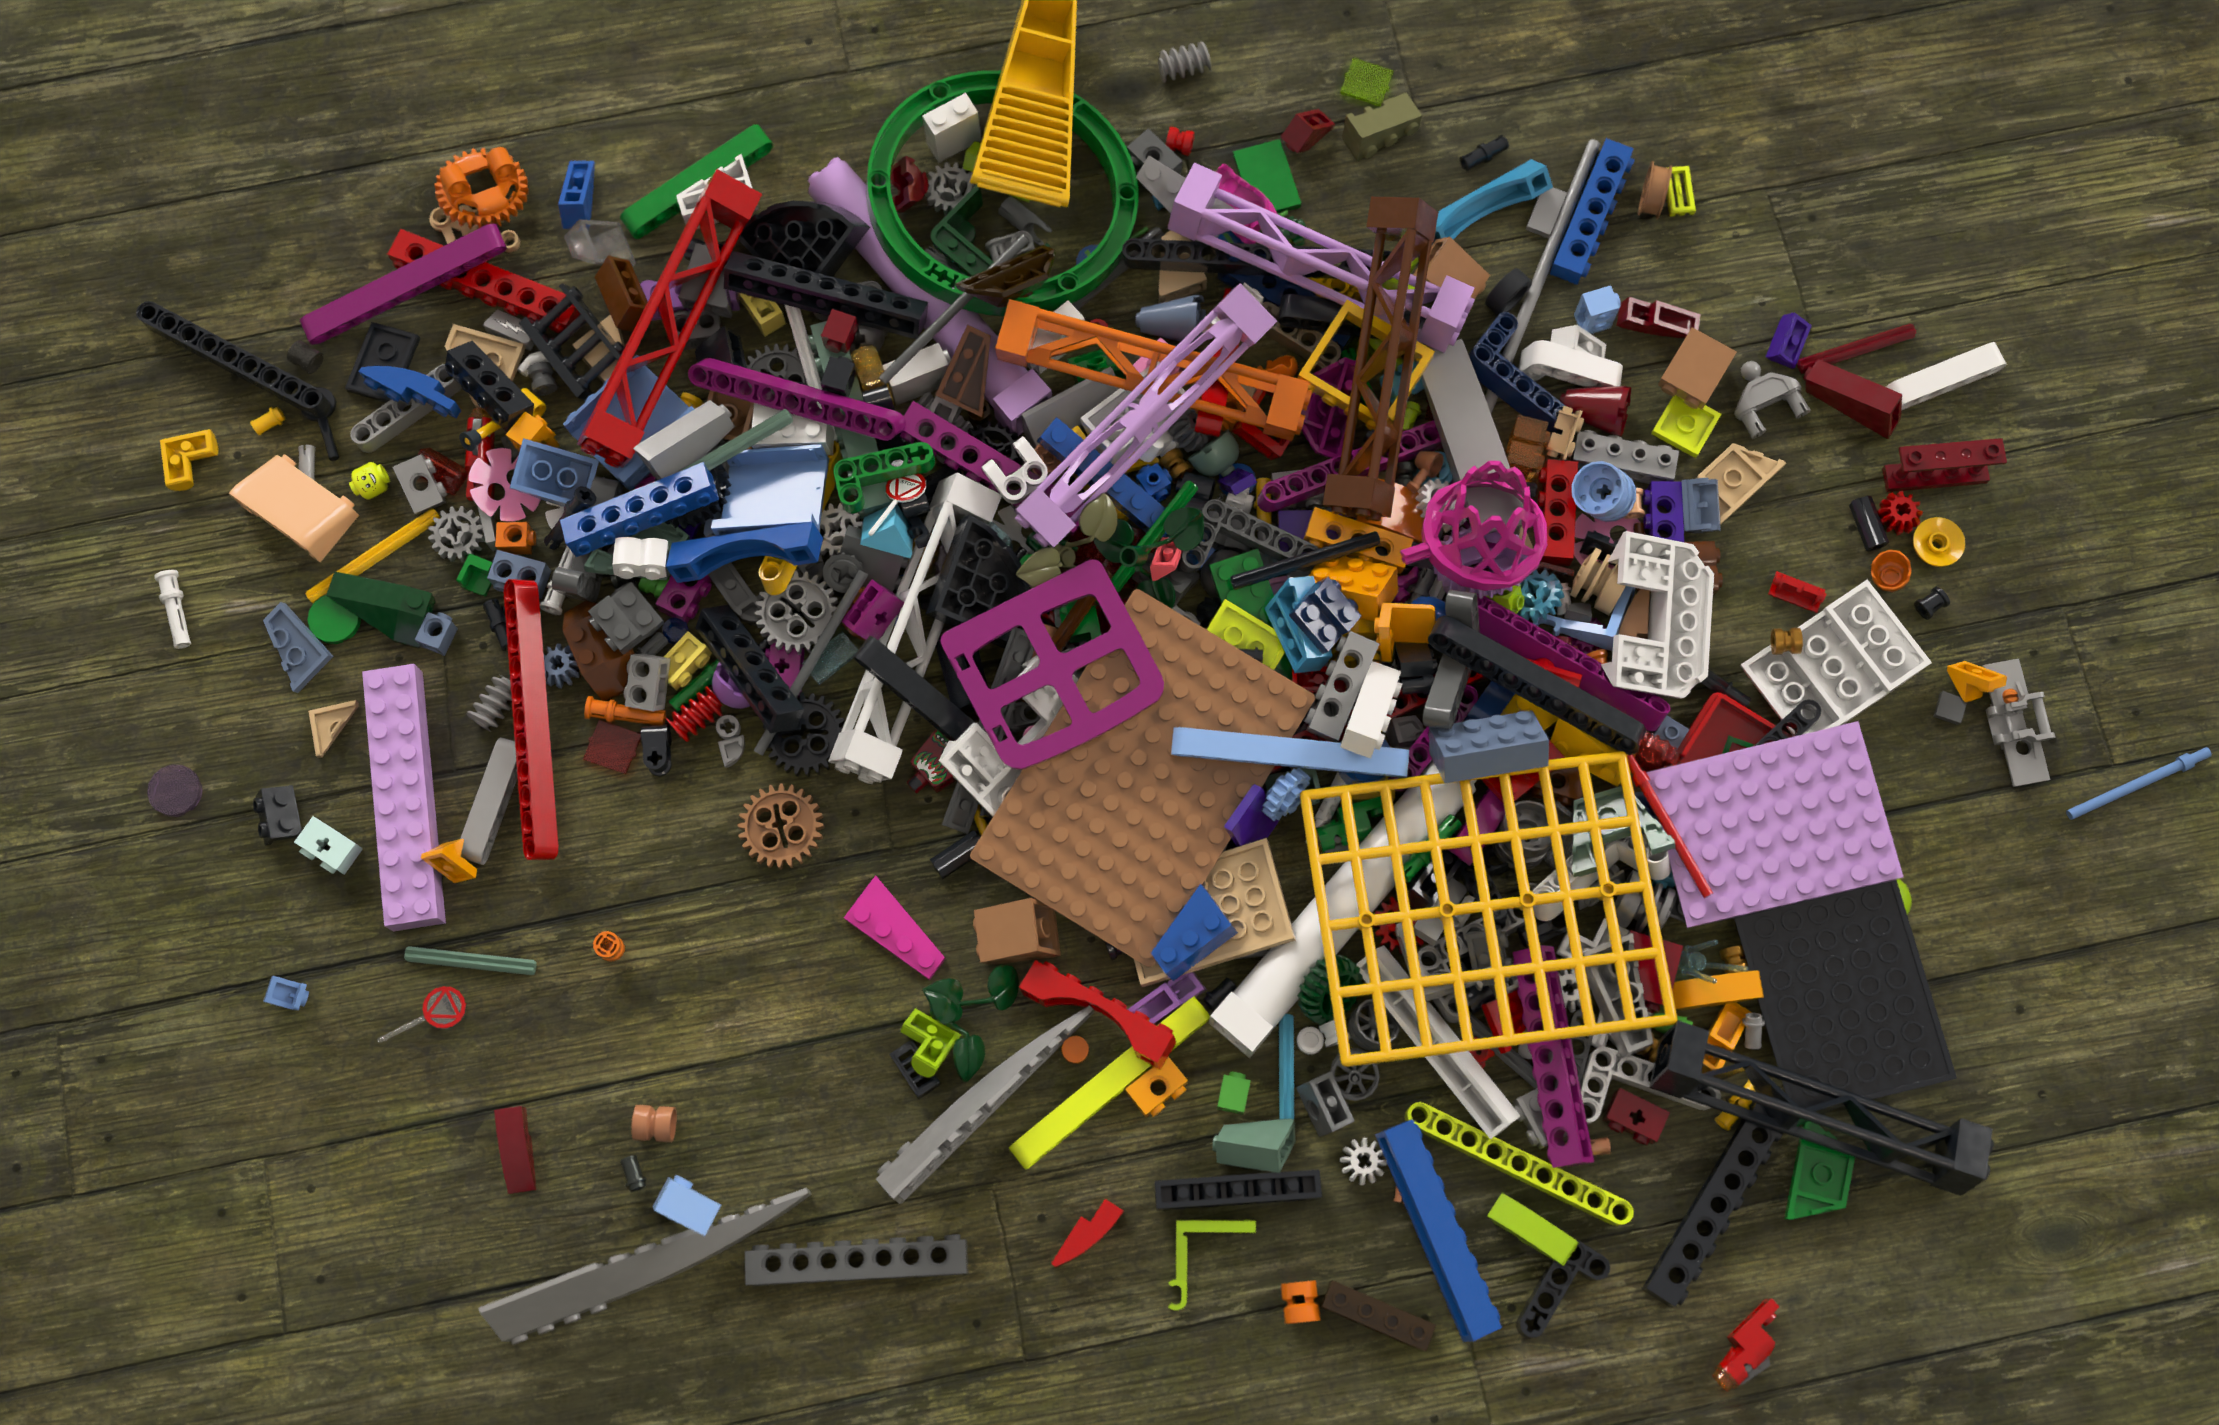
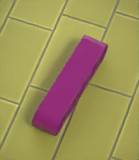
M1466 685L1463 694L1467 698L1468 704L1460 703L1454 723L1462 722L1478 700L1476 689L1470 685ZM1429 726L1423 730L1408 749L1407 777L1419 776L1432 760L1429 754ZM1413 753L1420 754L1423 762L1416 761L1413 758ZM1388 777V780L1398 779V777ZM1404 788V789H1396L1395 791H1400V792H1401V791H1405L1407 788Z
M1489 788L1475 807L1479 834L1493 833L1505 815L1504 804ZM1466 822L1456 837L1469 836ZM1471 847L1447 849L1469 866L1473 863Z

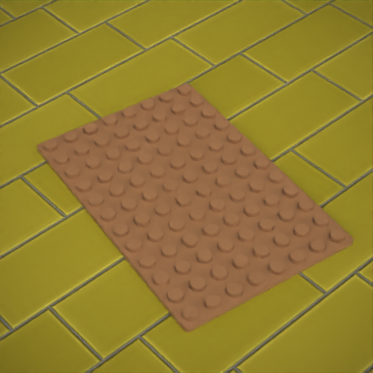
M1136 589L1132 592L1124 606L1163 677L1164 690L1162 696L1152 706L1097 738L1052 759L1023 769L973 848L970 857L975 862L1146 967H1152L1156 960L1151 952L1200 884L1203 885L1231 839L1224 825L1252 785L1256 784L1262 788L1275 766L1171 755L1173 728L1183 727L1292 738L1313 704L1315 696L1313 693L1143 591ZM1118 649L1088 664L1078 679L1076 686L1090 712L1096 713L1137 688L1140 681L1124 650ZM1064 705L1060 708L1043 737L1071 725L1072 720Z

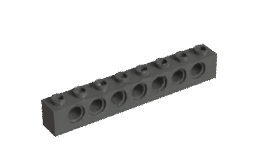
M945 1235L944 1241H933V1236L917 1237V1242L907 1243L906 1238H889L888 1244H879L878 1239L862 1240V1245H851L850 1240L834 1241L835 1246L824 1247V1242L807 1243V1248H796V1243L780 1244V1249L769 1250V1245H753L752 1251H745V1285L748 1286L968 1274L967 1240H961V1235ZM937 1248H944L947 1252L946 1260L939 1264L935 1263L932 1259L933 1251ZM911 1249H915L919 1253V1260L914 1265H908L905 1261V1254ZM882 1251H889L891 1253L892 1260L887 1266H880L878 1264L877 1257ZM861 1252L864 1256L863 1264L858 1268L852 1267L850 1264L852 1254ZM827 1254H834L836 1257V1265L832 1269H826L823 1266V1258ZM806 1255L809 1259V1265L805 1270L799 1271L795 1266V1261L799 1256ZM777 1256L781 1260V1267L778 1271L771 1272L768 1268V1262L772 1257Z

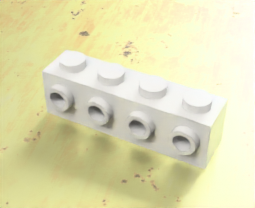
M1372 661L1357 697L1340 746L1341 748L1370 759L1374 749L1380 750L1385 737L1384 734H1381V731L1386 732L1391 717L1386 715H1392L1397 701L1392 699V697H1398L1402 683L1398 682L1401 671Z

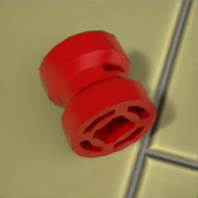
M1170 126L1166 146L1173 152L1178 149L1182 155L1190 156L1195 132L1187 130L1180 133L1178 128Z

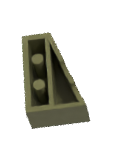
M1407 93L1382 101V107L1374 110L1371 106L1363 109V114L1354 116L1353 113L1346 115L1342 139L1357 161L1364 157L1366 159L1372 157L1384 146L1390 147L1404 135L1410 136L1419 129L1422 114Z

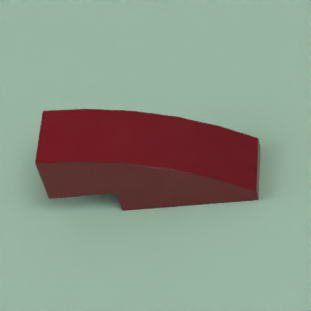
M1628 297L1621 302L1617 326L1646 334L1686 338L1692 327L1699 331L1701 314L1657 300L1651 304Z
M516 1106L494 1110L498 1146L508 1194L536 1190L532 1139L528 1132L526 1108Z

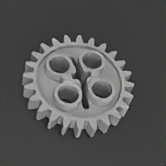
M795 571L793 578H791L783 593L779 595H770L765 592L759 593L764 601L756 602V606L761 609L755 612L756 618L760 619L756 624L758 628H763L760 632L762 637L769 636L767 639L769 645L776 642L775 647L778 651L785 646L787 654H790L792 648H795L798 655H800L802 648L805 647L811 653V645L817 643L837 609L834 606L839 602L837 597H832L834 595L833 589L826 590L828 585L825 581L818 584V575H815L810 580L808 572H805L801 578L798 572ZM795 591L803 592L801 598L796 600L791 598ZM785 598L796 611H802L804 618L815 626L811 628L807 625L801 616L793 614L791 608L780 601V599ZM818 607L822 609L818 616H811L809 614L813 608ZM776 610H785V614L781 618L773 617ZM794 627H804V631L801 634H792Z

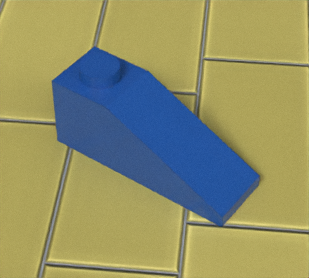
M594 161L569 162L558 203L563 229H588L592 212Z

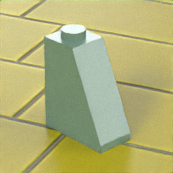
M1289 1118L1224 1125L1220 1133L1215 1135L1213 1140V1151L1216 1152L1217 1163L1280 1173L1296 1142L1295 1120Z

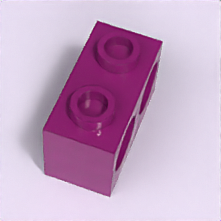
M708 574L698 580L697 584L692 587L686 586L687 582L677 583L673 576H671L655 603L659 611L687 625L690 618L693 619L699 610L698 604L702 597H706L710 592L712 584ZM677 601H685V605L682 608H674V604Z

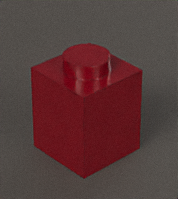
M834 309L831 310L821 334L822 342L826 349L834 353L841 351L848 354L858 329L856 317Z

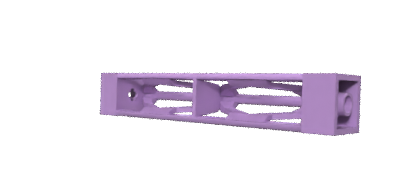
M1241 283L1238 284L1014 510L1017 514L1015 517L1016 521L1025 529L1030 526L1036 532L1033 537L1043 547L1048 545L1051 548L1055 547L1076 526L1075 523L1079 520L1083 508L1101 493H1105L1277 320ZM1216 317L1220 319V321L1216 322L1212 327H1210L1206 332H1204L1200 337H1198L1194 342H1192ZM1215 338L1160 395L1157 394L1161 384L1180 361L1204 341ZM1241 340L1242 345L1220 366ZM1223 346L1220 356L1202 377L1176 401L1167 404ZM1156 377H1158L1152 384V386L1148 389V391L1145 393V395L1141 398L1139 405L1137 403H1132L1140 395V393ZM1127 407L1131 410L1103 432ZM1176 408H1178L1158 429L1157 423L1163 421ZM1126 428L1069 486L1070 477L1087 455L1115 431ZM1152 431L1154 434L1132 455ZM1134 436L1132 445L1114 466L1087 491L1077 494ZM1068 466H1070L1067 469V471L1063 474V476L1060 478V480L1056 483V485L1052 488L1049 498L1044 493V491L1055 481V479ZM1087 498H1089L1071 518H1069L1065 514L1074 511Z

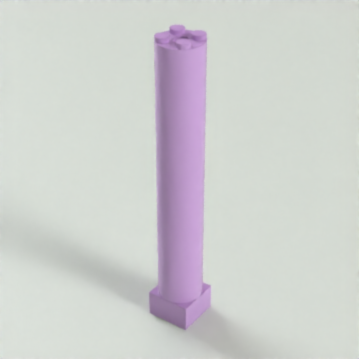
M839 157L832 159L821 172H815L809 177V195L815 202L829 203L850 211L870 226L855 249L893 293L928 302L927 318L924 326L926 330L950 304L920 289L892 263L877 240L870 222L866 201V184L845 161H841ZM961 309L933 339L936 343L940 344L943 351H948L952 359L967 324L991 335L984 398L993 407L995 418L1004 428L1009 426L1010 433L1017 432L1019 436L1023 433L1021 414L1052 398V390L1033 369L1027 371L1025 367L997 360L995 347L998 336L978 313Z

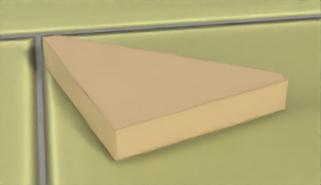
M353 700L309 711L316 757L322 758L359 707L358 701Z

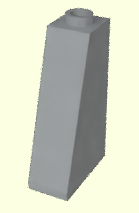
M709 400L642 441L633 449L651 474L657 480L677 473L679 470L705 456L735 427L730 419L732 414L723 404L718 406Z

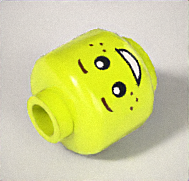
M368 462L352 471V481L349 482V485L356 496L361 495L364 499L370 500L387 491L390 478L381 464L377 465L373 462Z

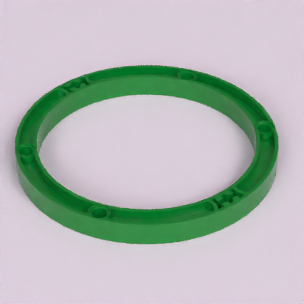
M1001 71L962 73L936 81L915 92L903 101L884 122L872 146L868 162L866 183L867 209L872 228L881 247L892 263L910 281L928 294L950 305L964 293L956 288L955 283L969 278V276L956 272L938 262L913 240L895 209L891 194L890 175L896 157L903 145L924 125L923 115L964 93L967 94L973 105L992 104ZM1073 93L1072 131L1090 147L1104 168L1112 192L1113 215L1112 222L1103 240L1086 259L1066 272L1048 278L1041 288L1033 291L1032 295L1014 299L1015 301L1037 306L1047 311L1058 309L1068 300L1071 304L1088 295L1110 276L1123 257L1122 247L1131 238L1138 210V183L1133 161L1127 147L1110 122L1096 108L1075 93ZM973 297L962 309L985 315L1004 317L1007 306L998 308Z

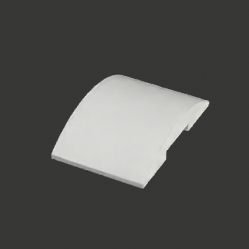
M1866 580L1798 627L1801 629L1803 637L1801 654H1791L1787 651L1782 655H1773L1771 645L1742 663L1740 667L1781 720L1802 701L1808 699L1816 701L1820 705L1822 712L1816 724L1807 732L1811 733L1844 725L1932 662L1871 583ZM1810 709L1801 710V715L1805 719L1814 718V713ZM1786 726L1790 733L1795 736L1793 728Z

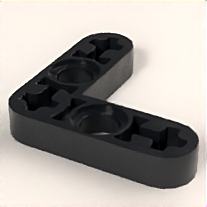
M1492 847L1482 851L1488 887L1491 890L1490 898L1491 900L1503 899L1491 877L1513 868H1510L1506 862H1502V864L1497 866L1491 865L1488 862L1489 858L1496 856ZM1463 861L1460 865L1461 880L1469 894L1475 898L1474 902H1479V895L1476 893L1478 889L1477 881H1474L1472 872L1467 871L1469 867L1474 870V864L1472 863L1469 866ZM1507 909L1500 910L1499 916L1493 913L1495 926L1505 923Z

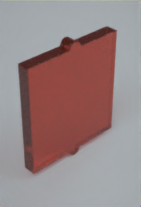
M599 720L593 736L589 737L590 743L583 760L626 775L632 759L637 756L636 749L641 740V734Z

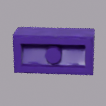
M1795 312L1783 315L1767 351L1766 358L1786 367L1795 368L1812 325Z

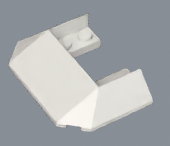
M1628 531L1623 532L1608 560L1610 563L1618 564L1617 584L1651 590L1648 639L1621 634L1614 635L1612 662L1601 664L1613 687L1682 699L1691 692L1690 690L1695 685L1708 677L1714 573L1709 566H1705L1698 557L1699 552L1694 544Z
M1037 655L1021 665L1024 670L1019 676L1038 667L1040 660ZM1073 674L1072 678L1076 684L1078 678ZM1044 686L1023 697L1026 703L1041 718L1017 742L1018 744L1023 745L1041 739L1063 705L1054 687ZM974 722L956 741H948L939 759V762L992 817L1022 771L1012 769L1002 762L988 734Z

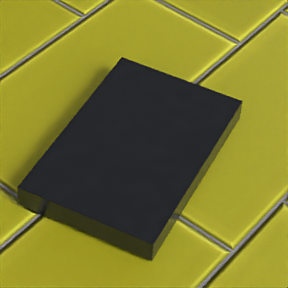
M371 322L346 384V391L385 403L390 401L391 399L384 394L385 391L380 388L375 391L363 383L365 379L359 373L361 367L390 366L409 369L421 339L419 335Z

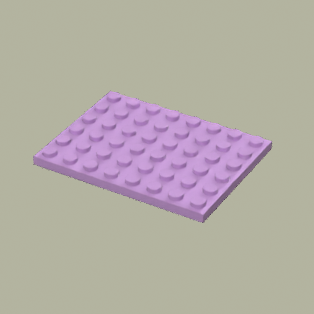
M1858 721L1647 772L1651 779L1649 781L1650 785L1713 892L1709 897L1703 898L1676 849L1668 850L1670 867L1687 928L1903 878Z

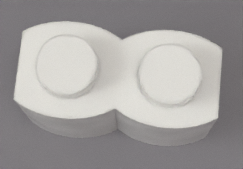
M633 537L615 538L612 563L614 575L624 579L643 576L650 580L667 577L668 541L659 538H646L642 540Z

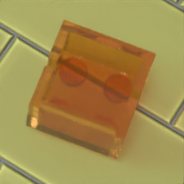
M1518 415L1510 432L1505 454H1508L1507 460L1510 468L1516 467L1523 473L1525 481L1531 482L1533 478L1537 479L1539 471L1542 470L1545 459L1543 453L1548 445L1551 432L1546 431L1548 422Z

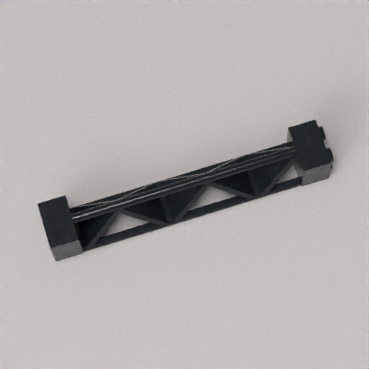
M1679 1020L1659 1040L1650 1089L1711 1107L1930 1183V1186L1959 1196L1964 1195L1981 1182L1986 1181L1990 1174L1988 1160L1994 1146V1141L1991 1140L1993 1130L1991 1128L1962 1118L1949 1127L1709 1044L1707 1043L1708 1030ZM1705 1054L1733 1063L1730 1066L1701 1073ZM1745 1071L1755 1091L1724 1080ZM1768 1076L1835 1099L1808 1108L1799 1107ZM1711 1087L1763 1105L1768 1116L1708 1096L1699 1091ZM1844 1105L1854 1125L1825 1116L1824 1114ZM1869 1111L1936 1134L1907 1144L1903 1143ZM1812 1122L1863 1140L1868 1151L1798 1126ZM1936 1144L1935 1153L1923 1150ZM1910 1156L1933 1164L1932 1173L1899 1162V1160Z

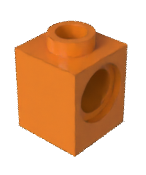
M528 522L496 523L495 547L497 550L515 555L532 554V546L536 545V532L530 527ZM522 535L518 542H512L514 536Z

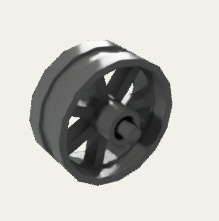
M1373 999L1365 1000L1351 1013L1348 1019V1030L1351 1038L1358 1046L1365 1050L1378 1051L1381 1049L1379 1041H1374L1375 1033L1378 1036ZM1385 1007L1388 1029L1390 1030V1041L1392 1042L1398 1036L1400 1025ZM1367 1008L1369 1017L1365 1016L1359 1011L1361 1009ZM1358 1019L1364 1022L1365 1024L1360 1027Z
M1350 1049L1351 1055L1368 1053L1363 1049ZM1337 1054L1332 1062L1330 1071L1336 1083L1346 1079L1349 1080L1346 1090L1338 1085L1345 1099L1356 1101L1365 1099L1373 1094L1378 1086L1380 1077L1377 1063L1372 1064L1375 1075L1362 1073L1370 1064L1345 1067L1341 1064L1340 1054ZM1338 1065L1348 1073L1335 1076L1336 1066ZM1363 1078L1374 1081L1366 1089L1361 1080ZM1353 1084H1358L1361 1089L1360 1092H1350Z

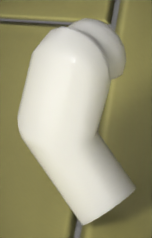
M541 351L534 352L527 356L517 370L527 377V368L530 365L549 361Z

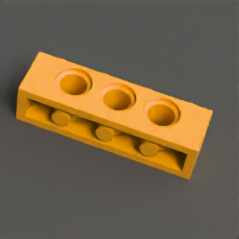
M1314 507L1303 538V540L1314 544L1320 549L1375 531L1380 538L1378 546H1382L1387 550V556H1380L1376 552L1377 546L1344 557L1358 558L1364 561L1397 567L1398 574H1401L1406 565L1402 561L1400 551L1411 547L1414 539ZM1334 530L1339 538L1336 540L1328 538L1326 531Z

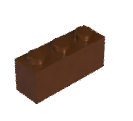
M608 255L594 278L616 328L623 331H633L648 301L630 260Z

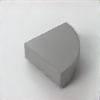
M744 735L718 742L725 768L734 765L743 755L745 749Z

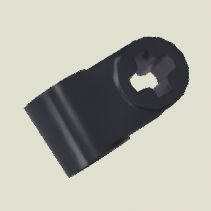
M669 724L641 727L643 762L653 775L664 776L669 773L672 766Z

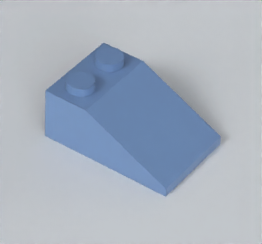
M523 438L510 489L564 507L567 501L573 499L576 488L580 486L591 488L599 460Z

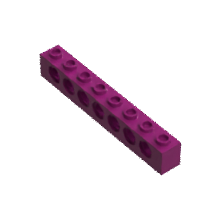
M915 401L911 403L904 415L906 426L900 434L902 439L910 444H913L914 441L917 443H928L933 449L934 457L936 454L945 459L943 463L956 471L958 468L967 472V478L977 483L982 481L989 485V489L999 493L981 467L992 459L1006 477L1022 467L1020 464ZM923 426H930L934 429L933 434L929 437L921 436L919 431ZM945 439L955 441L956 445L952 450L947 451L941 447ZM968 452H974L978 456L976 462L972 464L966 463L963 457ZM1030 470L1027 473L1030 479L1037 480L1040 478V476ZM1053 484L1044 491L1049 498L1051 490L1055 486ZM1007 487L1006 490L1011 495H1017L1021 492V487L1018 490H1011ZM1022 502L1012 505L1018 507ZM1084 503L1079 505L1074 511L1065 514L1071 518ZM1079 520L1075 523L1076 526L1069 532L1070 535L1074 536L1077 532Z
M1540 945L1543 961L1556 960L1554 947ZM1529 948L1513 952V965L1532 963ZM1558 971L1545 972L1555 1029L1569 1027ZM1534 974L1517 976L1519 984L1517 991L1523 1005L1524 1013L1522 1019L1527 1032L1543 1030L1536 983L1533 979ZM1571 1038L1527 1044L1528 1050L1532 1054L1534 1065L1532 1074L1537 1082L1539 1092L1537 1101L1542 1109V1128L1547 1136L1549 1147L1547 1155L1552 1163V1168H1567L1593 1163L1594 1158ZM1550 1051H1552L1553 1053V1060L1551 1061V1063L1548 1059ZM1555 1078H1557L1558 1080V1087L1556 1090L1553 1086V1081ZM1560 1105H1562L1563 1107V1114L1561 1117L1558 1113ZM1565 1132L1568 1134L1567 1144L1563 1140Z

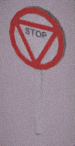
M442 986L435 988L424 1000L423 1016L379 1037L377 1041L381 1043L425 1020L436 1028L447 1029L453 1027L465 1015V998L453 987Z

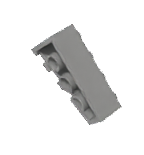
M1151 156L1147 157L1136 176L1171 213L1174 200L1186 178ZM1217 198L1212 209H1234Z

